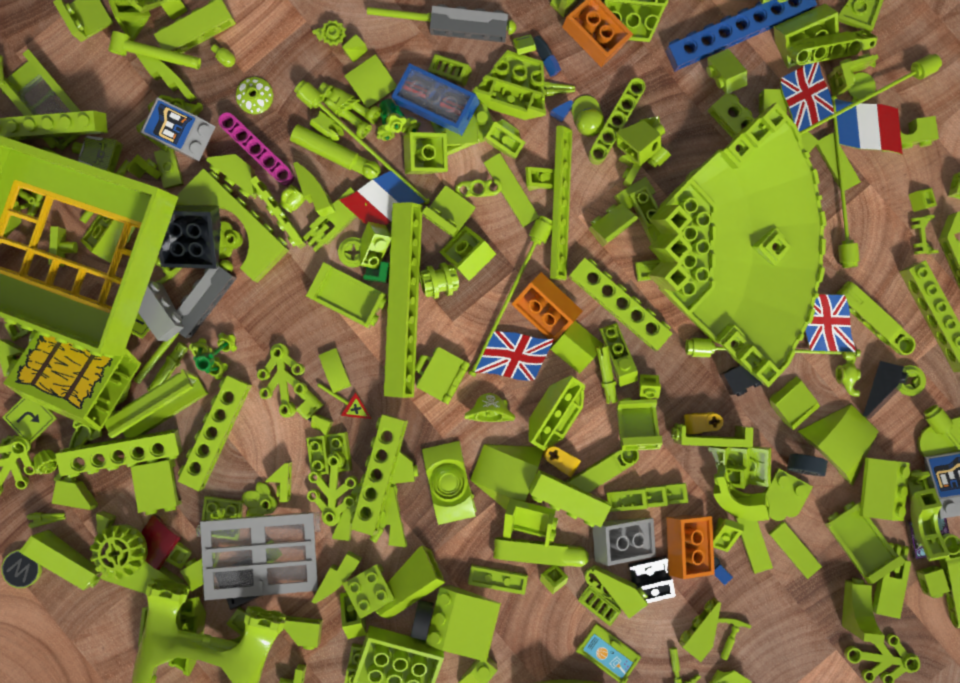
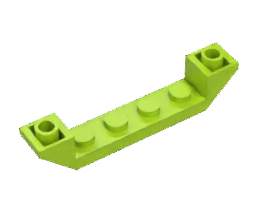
M959 211L948 215L938 241L960 289V242L954 235L960 232Z

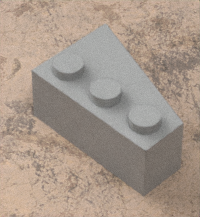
M149 281L138 313L158 341H168L184 328L182 318L177 313L163 284Z

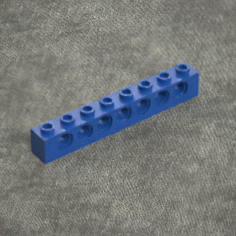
M771 0L764 4L758 2L754 8H744L737 13L738 15L733 17L731 15L726 16L720 20V23L715 25L714 23L708 24L700 32H690L682 40L679 38L674 39L669 43L665 53L674 72L812 10L817 5L816 0H788L782 3L777 0ZM788 1H792L795 6H791ZM771 8L775 9L778 14H774ZM753 16L759 17L760 22L756 21ZM736 24H741L743 29L737 28ZM719 31H723L726 37L720 36ZM701 39L708 40L709 45L703 44ZM684 47H690L692 52H686Z

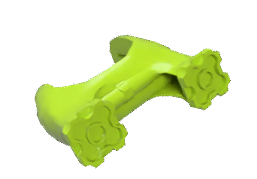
M161 578L151 579L145 592L148 601V613L142 640L135 659L132 683H156L158 666L178 657L201 660L219 666L232 683L260 682L263 666L276 637L284 629L285 614L275 610H264L258 606H247L244 618L245 630L239 637L230 640L185 631L182 629L181 607L186 602L191 587L179 582L171 583Z

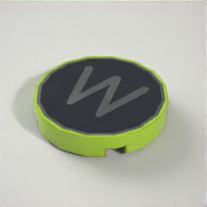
M16 550L5 557L1 566L2 576L10 586L26 588L40 578L42 566L21 554L20 550Z

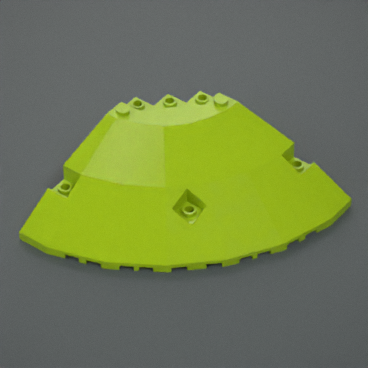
M777 103L772 104L737 133V136L726 148L718 149L659 205L660 208L649 221L659 230L661 235L648 247L661 261L648 274L659 286L658 289L713 342L721 344L735 361L767 387L790 365L796 353L794 350L799 341L803 340L805 336L803 333L808 324H811L815 313L813 308L816 298L819 297L817 293L819 283L823 281L825 268H823V255H825L826 239H824L826 217L825 211H822L820 200H822V195H819L818 184H820L818 172L813 168L809 160L810 154L804 149L801 142L803 139L796 124ZM737 145L740 146V151H739V152L736 151V146H737ZM774 243L776 244L775 250L772 248ZM735 340V346L732 347L731 343Z

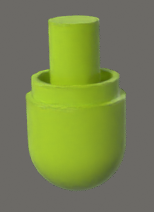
M216 44L211 47V51L216 54L215 58L223 66L232 67L235 64L236 58L228 49L220 48Z

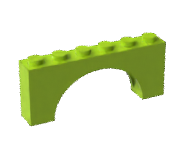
M203 168L177 195L176 205L219 206V209L227 210L237 216L246 229L249 241L248 254L240 269L254 282L258 283L289 251L285 247L287 242L280 236L276 238L272 234L274 230L267 223L263 225L259 221L260 216L253 210L249 212L245 208L247 204L239 196L235 198L231 194L233 190L225 183L221 185L218 182L219 177L212 170L208 172Z

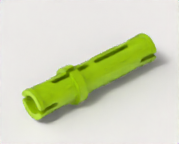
M178 342L173 352L166 357V362L147 388L148 391L170 378L176 367L180 366L183 356L189 350L187 345Z
M601 345L596 347L602 375L601 386L604 387L606 403L610 404V401L616 403L618 402L615 388L617 383L613 377L608 345H604V347Z

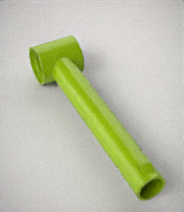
M117 31L112 32L108 49L112 53L126 56L127 52L200 69L201 58L131 41L130 36Z

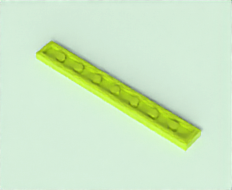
M563 125L556 126L550 278L556 280L567 279L572 129Z

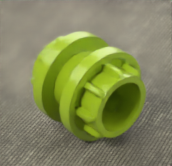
M440 263L437 270H434L431 265L426 266L425 270L420 272V284L426 297L437 299L439 298V292L443 291L446 296L453 295V291H457L459 288L458 275L455 267L451 264Z

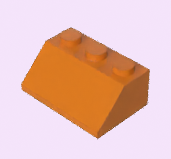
M585 0L566 17L562 26L600 67H603L633 36V33L601 0Z
M542 272L512 303L548 339H554L553 343L583 312Z
M680 515L666 517L669 576L689 579L715 575L712 516Z

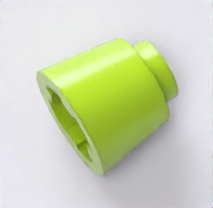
M661 146L660 150L647 160V163L654 168L660 167L671 154Z

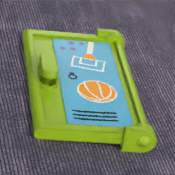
M597 623L584 641L576 648L578 654L583 655L619 683L627 682L628 676L641 659L639 654Z

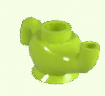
M844 351L843 358L846 359V363L842 366H837L835 373L836 381L839 384L843 383L846 391L851 396L859 397L860 391L853 388L855 382L861 377L860 370L855 366L856 355L851 351Z

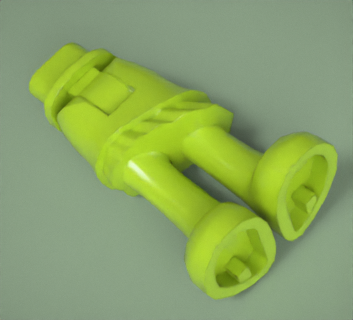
M325 82L318 88V91L323 94L321 97L323 103L336 116L343 117L357 128L356 135L360 139L365 138L370 133L372 126L355 116L350 110L353 109L374 125L381 115L379 107L374 106L368 109L359 104L360 99H356L354 95H350L333 85L329 86Z

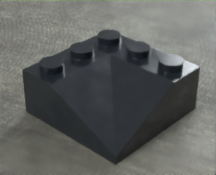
M175 206L159 251L161 267L218 268L221 231L219 206Z

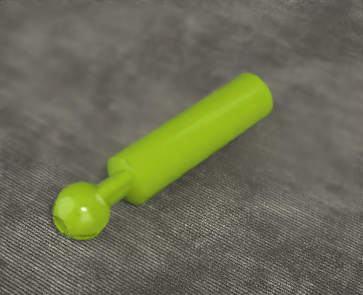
M299 124L293 129L290 137L291 142L348 170H354L364 175L367 179L373 180L380 175V166L375 161L365 159L359 156L357 152Z

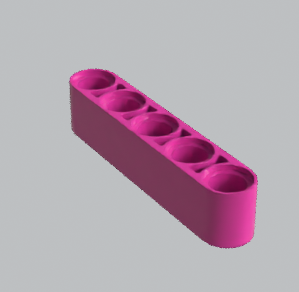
M227 112L220 115L218 120L220 127L272 177L284 186L290 185L294 181L292 171L234 115ZM233 120V124L230 127H226L227 121ZM242 133H247L244 140H239V136ZM255 146L261 147L258 153H253ZM269 159H274L272 166H266V162ZM285 171L288 172L287 178L281 180L280 174Z

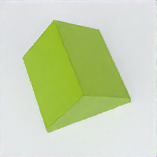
M574 321L550 350L580 374L597 355L596 347L603 346L604 344Z

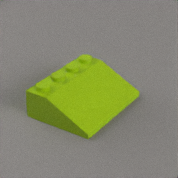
M369 625L352 683H435L444 660V651L427 645L426 640L412 638L411 636Z

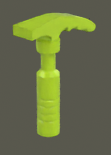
M157 257L155 265L161 267L160 258ZM161 267L166 276L156 282L163 284L169 281L182 268L176 267L171 270L170 267Z
M718 618V623L726 622L733 624L732 632L728 636L720 658L728 660L735 642L736 633L740 630L739 627L751 629V625L734 618Z
M672 647L669 650L672 671H674L675 675L674 683H682L679 675L680 665L677 647ZM697 674L684 683H696L701 676Z

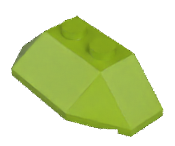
M570 375L549 386L529 418L530 443L544 451L549 446L563 440L583 408L585 390L583 383Z

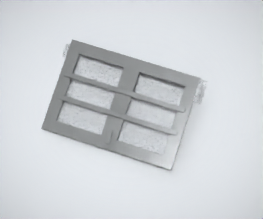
M320 512L200 521V525H197L196 533L197 537H201L204 600L317 591L315 532L321 531Z

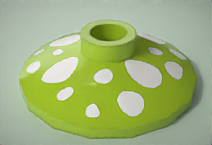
M247 78L237 88V104L248 114H261L268 110L273 102V90L269 83L262 78ZM256 91V95L251 97L250 93Z

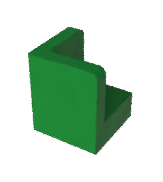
M381 262L378 269L366 267L363 279L387 284L390 264Z

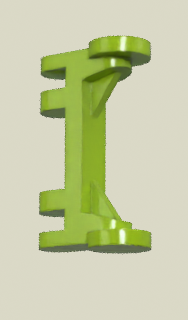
M935 215L911 218V222L918 221V224L911 225V229H919L920 243L913 244V247L921 248V251H915L914 255L939 253L938 250H934L926 242L925 227L931 219L935 218Z

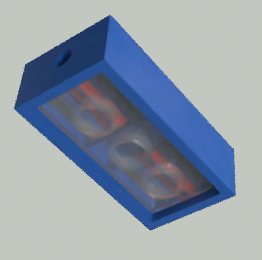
M410 63L391 96L398 106L461 136L480 103L476 94Z

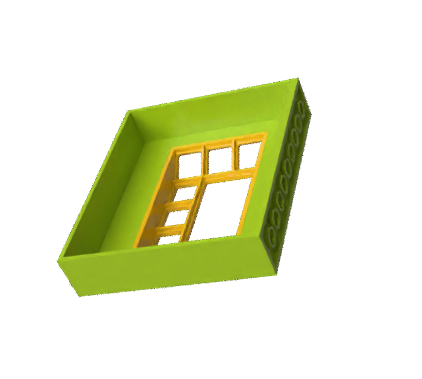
M0 136V244L4 243L26 250L19 272L0 266V317L4 318V321L7 323L20 324L23 329L29 331L36 330L39 335L55 337L57 342L71 343L73 348L90 350V354L98 357L114 358V355L123 356L178 197L160 188ZM21 188L45 196L38 218L13 209ZM53 200H58L124 223L107 273L37 248ZM10 216L36 223L29 245L4 237ZM134 226L140 228L131 251L126 249L125 245L131 228ZM35 254L52 260L45 282L28 276V271ZM124 254L130 256L121 279L116 277L115 274L121 257ZM61 263L78 269L71 291L53 284ZM86 273L105 279L98 301L79 294ZM115 282L120 284L112 307L106 304L111 285Z

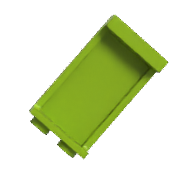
M323 262L306 294V297L369 329L371 326H375L379 318L377 316L379 309L383 310L388 301L385 293L337 270Z
M675 423L671 429V438L674 439V443L680 445L753 448L752 427L735 426V437L686 435V425Z
M852 501L843 507L845 511L838 514V512L830 515L827 518L829 521L825 525L866 582L874 584L906 561L901 555L895 553L869 517L859 516L861 502L854 503Z

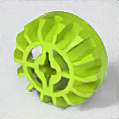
M117 524L102 530L100 534L95 536L94 544L90 547L92 551L90 560L95 563V570L102 572L105 578L111 577L115 578V580L129 577L136 573L145 563L148 552L147 543L142 533L126 524ZM108 542L109 547L106 549L105 555H101L103 546ZM103 558H107L109 562H112L114 567L108 566L103 561Z

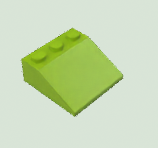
M453 585L440 586L426 644L445 652L487 661L501 603Z

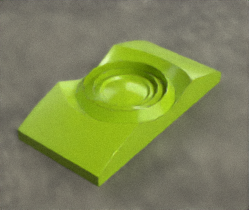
M460 441L422 449L438 525L476 517Z

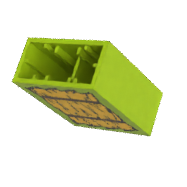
M33 330L29 336V345L21 357L9 365L6 373L7 378L3 384L24 399L97 431H101L141 363L127 348L123 356L114 355V358L98 357L90 354V350L73 348L71 343L57 342L55 337H45L39 335L38 331Z

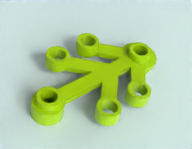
M277 343L270 350L271 359L264 369L258 370L257 377L260 380H268L271 375L270 372L276 364L277 372L267 387L260 390L259 395L262 399H270L273 391L279 384L282 403L279 407V413L282 417L287 418L294 416L296 413L295 404L289 400L287 382L294 387L296 394L306 393L307 385L292 376L286 370L285 363L291 367L294 375H302L305 367L289 356V350L286 345ZM297 366L300 367L299 373L296 371ZM300 385H301L302 388H303L301 392L299 391V386H300ZM265 390L268 392L267 397L264 394Z
M17 436L10 441V444L0 445V453L11 452L9 457L0 458V467L3 466L0 471V495L3 492L2 484L10 471L14 476L15 486L18 489H25L29 484V479L22 475L17 463L19 456L25 466L24 472L27 475L35 473L34 462L31 461L28 454L31 444L25 437Z
M339 451L331 453L327 459L328 464L331 466L329 486L319 471H312L308 475L309 481L316 483L328 498L327 505L320 497L319 490L312 489L307 493L308 500L315 502L321 509L322 520L328 526L336 525L341 519V513L347 508L353 507L356 497L350 494L344 498L343 503L336 507V500L347 490L353 489L358 484V479L355 476H350L337 489L339 467L345 461L344 455ZM332 458L337 460V464L332 461ZM313 474L317 475V480L313 478ZM349 479L354 481V485L349 483ZM312 492L315 493L316 498L312 497ZM348 498L352 499V504L348 502ZM328 514L333 516V520L329 518Z
M892 633L886 636V642L896 649L900 657L893 656L884 643L876 642L871 643L877 647L881 654L864 652L855 646L847 647L844 652L845 658L854 664L859 663L861 660L880 662L872 669H864L862 671V678L869 683L873 682L880 673H882L880 679L883 683H894L895 679L905 672H917L920 668V660L915 654L907 653L901 645L899 637ZM895 637V641L891 643L890 639ZM854 650V655L849 656V653ZM911 659V664L907 665L908 660ZM892 664L899 665L890 673L883 672ZM867 673H871L870 678H866ZM886 676H890L889 681H885Z

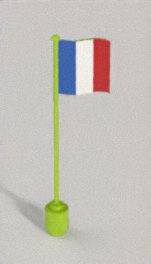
M302 80L295 87L294 92L296 96L310 109L320 107L390 170L371 180L355 193L339 199L364 224L367 225L368 221L382 225L391 223L393 203L413 202L429 204V198L426 199L321 104L323 102L321 98L323 94L310 82Z
M835 95L831 96L834 113L852 104V102L837 99ZM860 103L833 118L845 241H841L842 245H838L839 263L842 264V268L858 267L860 258L858 243H854V240H849L840 145L865 150H885L903 155L898 108L883 104Z

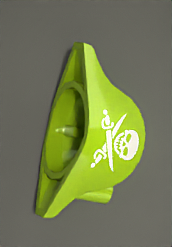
M486 393L481 395L477 399L475 406L465 413L464 419L481 422L514 421L515 415L508 410L507 400H502L498 395Z

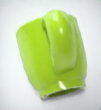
M290 184L289 187L283 190L279 204L292 213L306 199L303 197L301 190Z

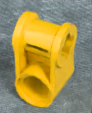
M714 412L684 415L686 434L717 431L723 426V418ZM712 417L717 419V422H714V426L709 423Z
M553 445L543 451L544 459L569 477H572L581 462L573 455ZM555 451V454L557 455L556 458L552 457L550 459L551 456L549 455V452Z

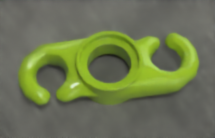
M479 179L462 181L456 185L455 192L463 197L460 188L465 186L467 188L466 198L470 196H495L501 192L502 184L498 179H494L497 189L492 191L490 189L491 179L487 181ZM477 183H481L484 188L480 194H476L473 190Z

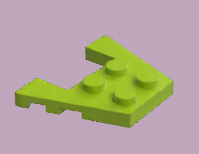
M360 483L353 488L351 495L356 497L358 493H361L362 485ZM390 486L380 524L390 525L389 546L407 547L395 486ZM370 488L369 495L372 498H375L377 494L376 490L374 488ZM349 498L348 502L352 504L353 501ZM357 504L343 511L332 539L351 540L352 524L350 523L352 513L356 511ZM365 507L364 514L367 517L371 516V510Z

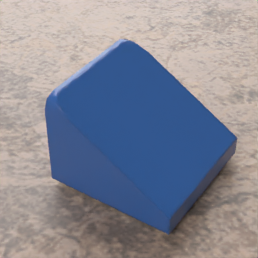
M570 100L552 109L550 116L563 122L572 108L573 101Z

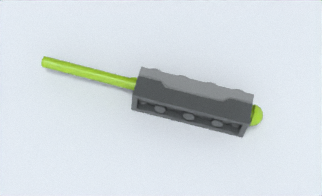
M439 4L432 6V13L426 14L367 7V15L430 22V34L437 36L505 43L506 32L508 31V35H511L516 31V23L513 20H508V14L499 10L486 12L480 8L467 10V8L462 6L449 8L446 5Z
M221 261L217 269H205V275L202 279L194 283L192 292L181 300L182 305L176 310L182 318L184 328L170 340L162 342L134 378L136 383L140 384L179 333L185 338H192L237 279L228 272V270L233 271V264L230 261Z

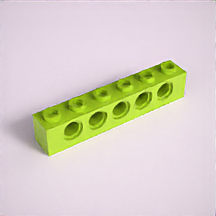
M725 93L707 111L733 139L742 130L741 124L748 125L754 120L752 112L748 108L743 107L739 103L738 97L733 93ZM728 110L734 111L736 117H731L728 114Z
M584 258L568 277L653 351H658L673 334L670 331V326L664 321L659 322L655 318V313L648 308L645 310L640 305L641 301L635 296L630 297L625 293L627 291L626 288L619 283L616 285L611 280V275L606 271L601 272L596 268L598 265L589 258L587 260ZM592 273L596 275V283H590L588 281V274ZM603 286L610 287V296H605L602 293ZM618 298H622L626 302V306L623 309L619 308L616 304ZM633 311L639 312L640 319L638 321H634L631 318ZM648 323L654 325L655 330L652 334L646 331Z
M927 261L914 263L899 272L953 372H960V322Z
M227 375L226 378L224 377L219 384L221 389L218 395H215L211 401L212 408L210 413L207 412L203 418V428L197 432L194 438L196 443L193 448L189 449L186 455L188 460L178 472L180 477L177 482L197 491L205 488L252 387L251 384L232 375ZM229 391L234 396L231 402L226 399V394ZM220 409L225 411V418L223 420L218 417ZM212 427H215L217 429V435L215 437H213L210 434V429ZM204 444L209 447L207 455L202 452ZM195 462H198L201 466L199 472L194 469Z
M387 414L378 418L376 423L377 435L373 437L371 442L372 453L368 455L365 464L367 471L366 474H363L360 485H362L361 493L357 494L355 504H357L356 511L352 513L350 518L352 530L371 536L378 533L408 420ZM386 431L392 433L391 441H387L384 438ZM381 450H385L387 453L385 460L379 457ZM376 468L379 469L382 473L380 479H377L374 476V471ZM370 488H374L376 490L377 494L375 498H372L369 495ZM365 507L370 508V517H367L364 514Z
M178 429L65 448L59 450L55 455L60 476L67 475L68 478L79 476L82 472L94 474L99 472V469L104 468L110 471L118 469L121 465H127V467L136 466L139 462L143 461L149 464L157 462L160 458L172 460L177 458L183 450ZM156 443L162 444L163 447H164V450H163V451L157 450L156 447H155V444H156ZM136 447L143 448L144 454L137 453ZM116 450L122 451L125 455L124 458L118 457ZM97 454H102L105 461L98 460ZM77 457L82 458L85 461V465L79 464Z

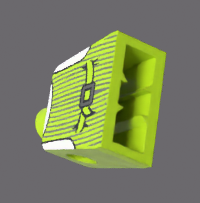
M86 136L83 144L79 142L73 143L72 152L79 154V162L114 173L123 144L114 139Z

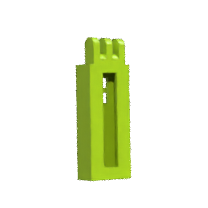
M351 187L333 203L336 212L325 217L319 216L309 226L311 230L303 236L302 239L304 241L312 237L308 242L310 247L316 242L318 243L313 248L315 252L323 245H328L357 217L339 201V199L355 193ZM331 221L335 227L325 235L324 232L329 229L326 224Z
M888 542L892 549L894 548L895 553L901 555L906 562L893 570L895 577H890L889 573L877 581L872 607L873 612L876 614L900 619L911 561L907 560L909 547L903 545L901 550L900 544H895L894 546L893 543Z

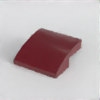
M153 514L141 533L146 540L148 549L145 561L156 570H160L181 537L174 528L167 526L160 516Z

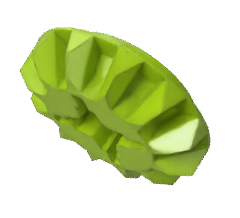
M357 237L345 239L338 249L340 261L345 266L351 268L361 266L360 254H356L353 260L352 255L346 253L352 251L353 246L356 251L361 252V239Z
M904 366L908 377L915 378L911 381L912 386L911 384H902L899 391L907 396H915L921 393L926 385L925 374L916 366Z

